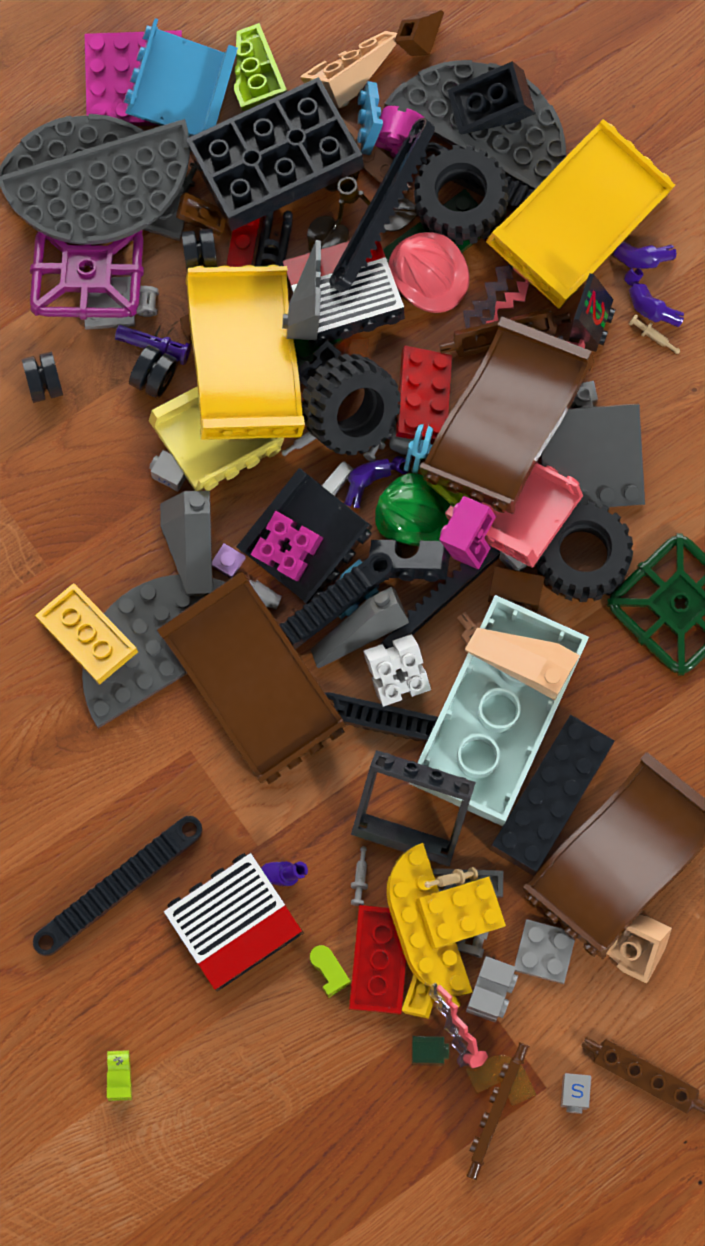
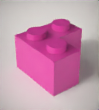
M463 496L460 503L455 505L452 513L453 516L448 525L443 527L439 540L453 559L479 570L490 550V546L484 538L496 516L489 506Z

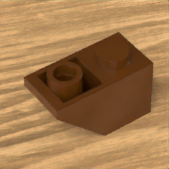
M442 10L426 11L403 19L395 42L410 56L430 55L444 12Z

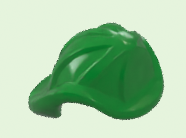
M415 473L405 474L394 480L379 496L375 511L376 527L384 538L419 547L420 541H440L441 531L449 523L445 513L452 505L427 484L423 475Z

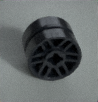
M212 228L200 230L199 240L196 239L194 231L181 232L186 271L188 268L203 265L205 268L217 267Z
M149 344L142 351L132 369L129 385L140 391L145 388L146 394L159 399L166 391L175 374L178 359L168 353L162 355V350Z
M52 351L40 354L41 366H38L34 356L22 359L33 403L46 399L45 389H47L51 399L64 396Z

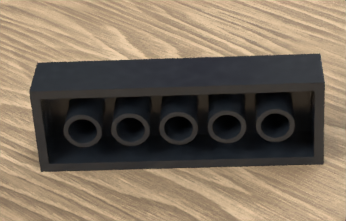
M570 715L491 845L490 850L532 876H535L615 741Z

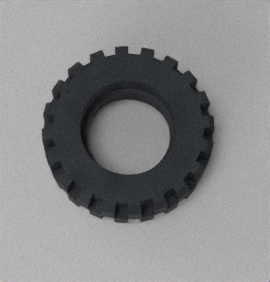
M453 145V150L440 149L438 150L439 155L437 157L432 154L427 158V165H421L418 170L419 176L415 178L414 182L415 208L417 216L420 217L421 224L424 228H429V232L439 233L451 240H455L456 245H463V241L466 240L473 244L477 243V238L480 236L483 239L489 237L490 230H495L500 226V220L505 218L509 201L508 180H506V173L503 167H499L498 160L494 156L488 158L487 151L480 149L477 152L474 146L467 145L466 149H460V145ZM466 178L477 182L484 189L485 197L476 208L465 212H456L447 209L439 202L438 192L449 181Z
M345 354L338 356V360L335 358L326 362L327 365L324 367L320 366L315 370L317 373L314 377L309 378L307 381L309 385L303 391L302 397L304 401L301 403L304 423L310 434L335 453L356 455L358 451L362 454L369 451L371 446L375 448L381 444L380 440L383 437L387 438L390 434V428L392 426L395 427L397 422L396 414L400 413L401 407L398 404L401 401L398 385L387 371L371 359L362 357L359 354H352L351 356ZM364 388V398L359 409L351 417L337 421L338 409L344 398L351 392Z
M579 501L538 559L536 564L538 574H542L545 577L544 584L546 586L550 584L553 587L552 592L559 595L561 592L566 595L565 599L572 601L573 597L579 598V602H587L588 598H593L596 601L602 599L604 594L610 595L623 582L633 557V540L631 536H628L629 528L627 524H621V517L616 512L613 515L608 512L609 507L602 505L601 508L595 507V502L588 501L587 505H581V501ZM575 532H587L597 536L607 549L606 562L601 568L591 572H581L571 568L560 555V545L563 539Z

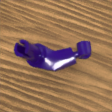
M623 241L615 249L613 256L630 268L649 269L656 268L660 262L674 260L677 252L676 249H673V245L660 248L652 245L636 248Z
M630 268L624 280L628 285L632 286L629 289V293L635 310L654 323L664 321L679 327L683 322L684 313L667 307L662 300L653 298L647 286L639 284L640 279L643 277L642 270L637 268L634 272Z
M397 456L391 463H389L388 459L366 462L354 468L347 478L350 486L344 504L351 506L354 498L353 507L360 508L365 487H368L377 479L391 476V470H396L401 474L409 472V470L405 471L404 467H400V464L405 462L406 459Z
M287 861L271 862L261 867L270 883L278 886H292L298 879L304 878V875L308 874V868L304 862H296L295 864Z

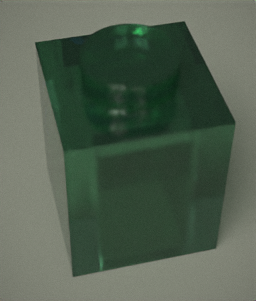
M412 1037V1065L443 1066L444 1059H449V1043H444V1037Z

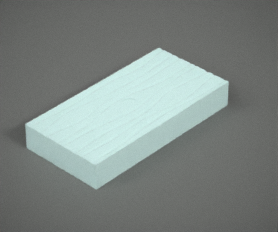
M497 595L494 596L480 626L482 629L558 643L580 656L589 638ZM468 653L418 760V764L476 782L468 811L503 826L579 659L556 700H553ZM409 783L459 807L461 805L462 799Z

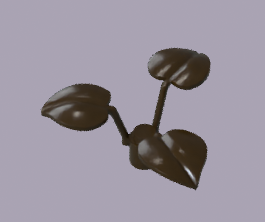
M360 171L324 187L331 192L339 191L340 205L338 218L335 221L330 216H321L313 220L307 233L308 249L310 252L316 240H321V249L347 242L349 237L348 228L340 224L345 203L352 204L358 198H361L368 206L371 202L364 195L363 191L358 190L356 181ZM405 197L404 199H398L400 206L393 208L395 215L388 217L391 223L384 225L386 231H399L417 217L415 205Z

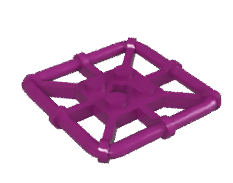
M142 230L126 238L114 241L109 246H92V244L67 245L64 241L56 240L38 231L35 237L33 264L30 266V273L32 274L31 312L35 316L80 317V320H87V317H133L137 314L141 277L144 275V268L142 267ZM45 239H48L62 252V263H43ZM134 241L132 264H112L113 255L129 242ZM85 266H90L91 269L90 272H83L81 270L85 269ZM61 274L60 283L40 298L42 275ZM112 275L131 276L129 301L111 285ZM65 292L81 293L80 307H47ZM106 293L122 308L88 307V294Z

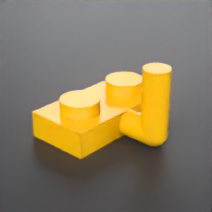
M413 975L402 1011L405 1014L429 1019L435 998L444 1001L445 999L438 991L428 985H424ZM450 994L452 996V1002L459 1007L460 1001L454 995Z

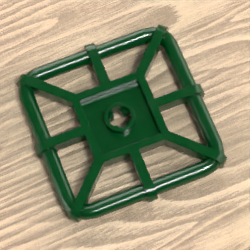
M676 533V536L666 540L646 561H641L636 566L637 569L613 591L610 599H607V607H610L613 615L638 638L637 642L641 646L645 645L668 669L677 673V676H684L685 673L694 669L705 658L704 644L685 662V634L695 625L705 633V621L702 619L705 616V591L702 589L705 585V575L696 583L684 571L683 547L704 567L705 553L691 539L683 536V533ZM676 546V572L664 582L652 568ZM643 576L648 577L659 588L648 599L621 598ZM674 599H685L684 605L686 608L677 609ZM621 607H647L659 620L645 632ZM664 624L677 636V662L651 638Z

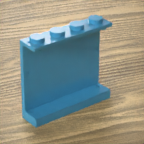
M155 18L151 26H146L142 39L146 40L145 47H140L136 61H139L140 64L138 69L134 67L130 82L134 84L132 90L128 89L125 95L124 103L128 104L125 113L160 126L185 119L189 136H194L216 125L238 48L228 45L226 51L221 52L159 30L156 27L158 19Z

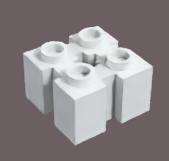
M412 634L393 640L394 647L385 649L383 644L363 651L368 668L373 675L372 682L376 695L383 707L401 701V694L410 692L413 697L431 690L427 673L421 665L423 659L419 646Z

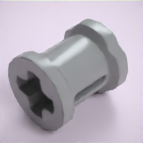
M140 286L139 305L136 310L138 315L144 317L157 315L155 305L156 296L159 295L158 288Z

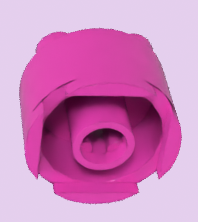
M399 106L383 108L379 118L383 120V126L374 146L391 152L390 155L395 158L405 138L408 137L413 124L420 118H425L414 110L407 108L406 112L398 111Z

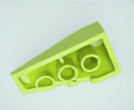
M260 23L237 31L236 47L238 49L236 53V83L234 84V91L241 109L247 111L287 92V89Z

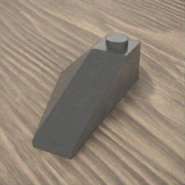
M321 240L315 241L290 300L288 314H283L282 329H287V339L317 340L321 302Z
M184 491L160 503L161 530L167 541L187 596L208 595L213 591L210 491Z
M390 587L367 599L310 649L318 669L409 623L396 590Z

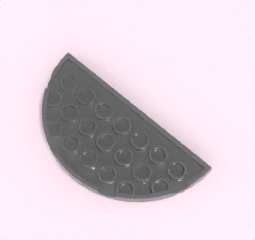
M456 60L431 66L418 72V75L406 83L403 82L384 103V107L399 106L398 111L406 112L408 108L418 112L435 126L433 135L452 146L460 145V149H466L467 145L474 146L477 152L480 149L487 151L488 158L494 156L499 162V167H503L506 176L511 177L514 181L518 180L522 185H528L530 189H536L566 158V142L559 117L554 107L541 94V91L528 79L526 80L536 114L516 123L462 135L459 134L448 90L500 67V65L494 63L484 64L475 63L472 60Z
M89 114V116H66L55 119L36 128L21 139V142L11 153H8L0 165V176L144 131L129 122L106 115ZM182 186L165 212L143 230L181 241V232L184 230L185 221L176 218L180 197L184 194Z
M182 119L0 176V188L10 206L27 224L56 240L75 244H102L126 238L153 223L165 212L179 193L190 159V149L186 142V139L189 138L186 120Z
M179 575L160 577L142 583L122 595L104 613L137 648L138 653L100 685L83 668L84 695L91 717L98 729L188 674L157 631V629L207 596H187ZM212 578L213 591L225 582Z

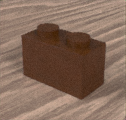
M495 567L488 602L492 603L494 596L497 595L530 611L537 612L545 577Z

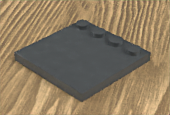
M640 404L570 408L541 453L542 466L546 467L549 465L556 469L560 475L564 477L571 476L579 482L583 494L580 500L581 505H587L588 501L595 502V507L601 508L602 505L607 507L645 505Z

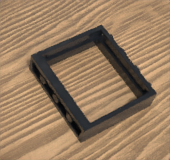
M376 750L369 768L351 835L403 852L423 843L430 861L450 866L476 782ZM381 773L462 799L450 841L366 814L377 774Z

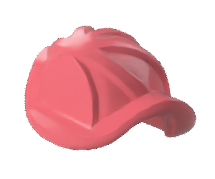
M423 232L412 235L401 241L389 258L388 265L398 291L407 301L421 310L433 313L446 312L457 306L468 290L469 270L466 260L457 245L442 234Z

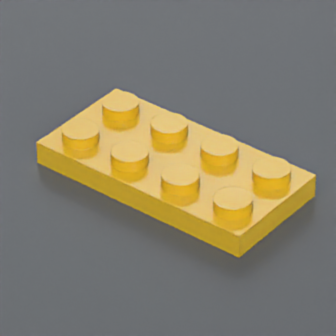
M74 583L35 615L37 620L99 685L138 653L137 648Z

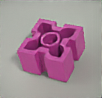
M275 511L266 529L271 531L266 540L260 537L251 555L271 567L277 562L280 564L277 568L278 571L299 582L308 567V564L303 562L308 553L314 556L324 538L304 526H301L299 531L296 530L295 527L298 523ZM290 540L289 544L292 546V549L290 551L286 550L284 553L282 545Z

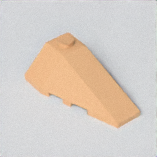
M384 31L360 43V49L349 52L344 51L338 54L340 59L330 64L324 61L300 76L301 80L306 83L319 77L335 107H345L349 104V100L358 95L397 44L395 42L397 33Z
M482 628L476 629L465 648V651L553 700H556L580 655L558 643Z
M639 914L606 954L618 963L617 967L621 971L647 983L666 949L672 928L650 917Z

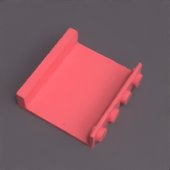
M536 462L515 504V512L513 514L506 511L500 513L494 510L491 505L482 502V504L489 506L496 516L484 539L488 545L533 568L583 497L579 482L571 476L564 477L560 475L556 469L549 465L544 467ZM450 506L445 513L449 521L453 516V506Z

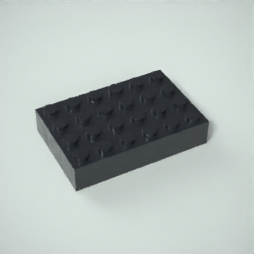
M319 77L186 139L190 155L231 231L364 169L363 155Z

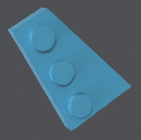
M367 81L364 91L360 90L358 95V105H361L358 114V124H361V128L358 132L357 142L361 143V153L366 155L371 154L383 126V120L379 119L381 107H378L379 93L377 83Z

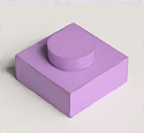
M224 543L213 559L212 567L229 578H233L246 558L245 555Z

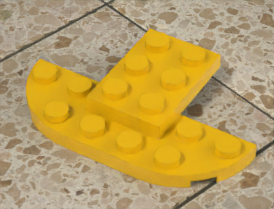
M418 844L398 858L387 881V902L405 958L413 974L424 985H428L436 990L437 986L441 985L449 994L454 996L470 994L472 989L456 942L506 926L490 877L440 892L437 885L426 888L425 882L435 881V877L424 844Z

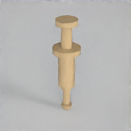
M636 314L629 322L630 326L634 324L643 330L641 336L647 335L662 347L667 346L675 354L680 353V349L670 344L667 337H664V335L651 327L653 325L651 322L646 326L637 319L638 315Z
M474 867L469 868L468 872L465 873L461 869H455L452 874L439 876L435 881H426L424 885L426 888H430L433 885L442 887L456 884L460 886L465 883V879L477 880L478 872Z

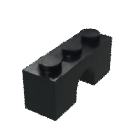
M371 540L369 557L377 552H383L389 555L394 562V571L389 578H399L403 581L424 579L429 582H436L438 579L447 580L450 554L441 541H420L419 550L416 555L403 559L401 558L402 550L396 540ZM383 559L378 560L374 565L375 571H385L388 566L387 561Z

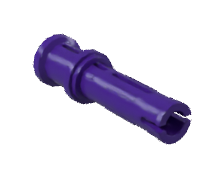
M119 325L115 333V340L143 349L150 344L162 350V355L168 353L177 358L182 365L186 364L190 355L191 344L186 343L184 345L172 341L170 337L162 339L123 325Z

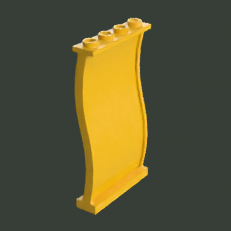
M602 119L531 195L491 233L486 243L560 309L588 279L589 273L593 274L645 217L671 192L675 184L667 174L662 173L656 168L648 157L643 156L631 141L621 136L612 124Z
M246 265L243 267L219 266L211 268L196 266L188 268L185 281L198 385L201 440L302 437L305 423L304 416H302L300 381L294 340L287 339V329H282L283 314H288L289 307L287 266L269 265L267 267H254Z

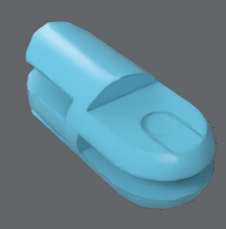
M424 424L418 425L415 438L408 446L404 465L405 471L409 470L412 456H414L413 473L418 474L422 459L427 458L432 447V427L428 426L425 439L421 440Z

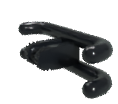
M286 210L283 213L279 242L270 239L273 212L263 216L254 267L283 266L282 261L286 260L292 228L293 214L291 211Z

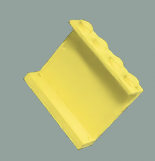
M198 386L153 409L149 418L150 424L170 454L173 455L195 491H202L204 489L210 491L218 485L219 481L225 478L227 480L234 478L243 468L247 467L250 469L256 466L260 459L266 456L269 458L275 456L281 450L284 438L201 440Z

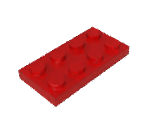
M404 345L401 354L399 382L401 401L398 402L401 407L400 413L397 414L396 437L414 439L418 425L424 424L421 440L425 439L427 428L430 426L433 428L431 443H434L449 414L452 355Z
M359 905L349 1010L401 1015L406 958L390 909Z

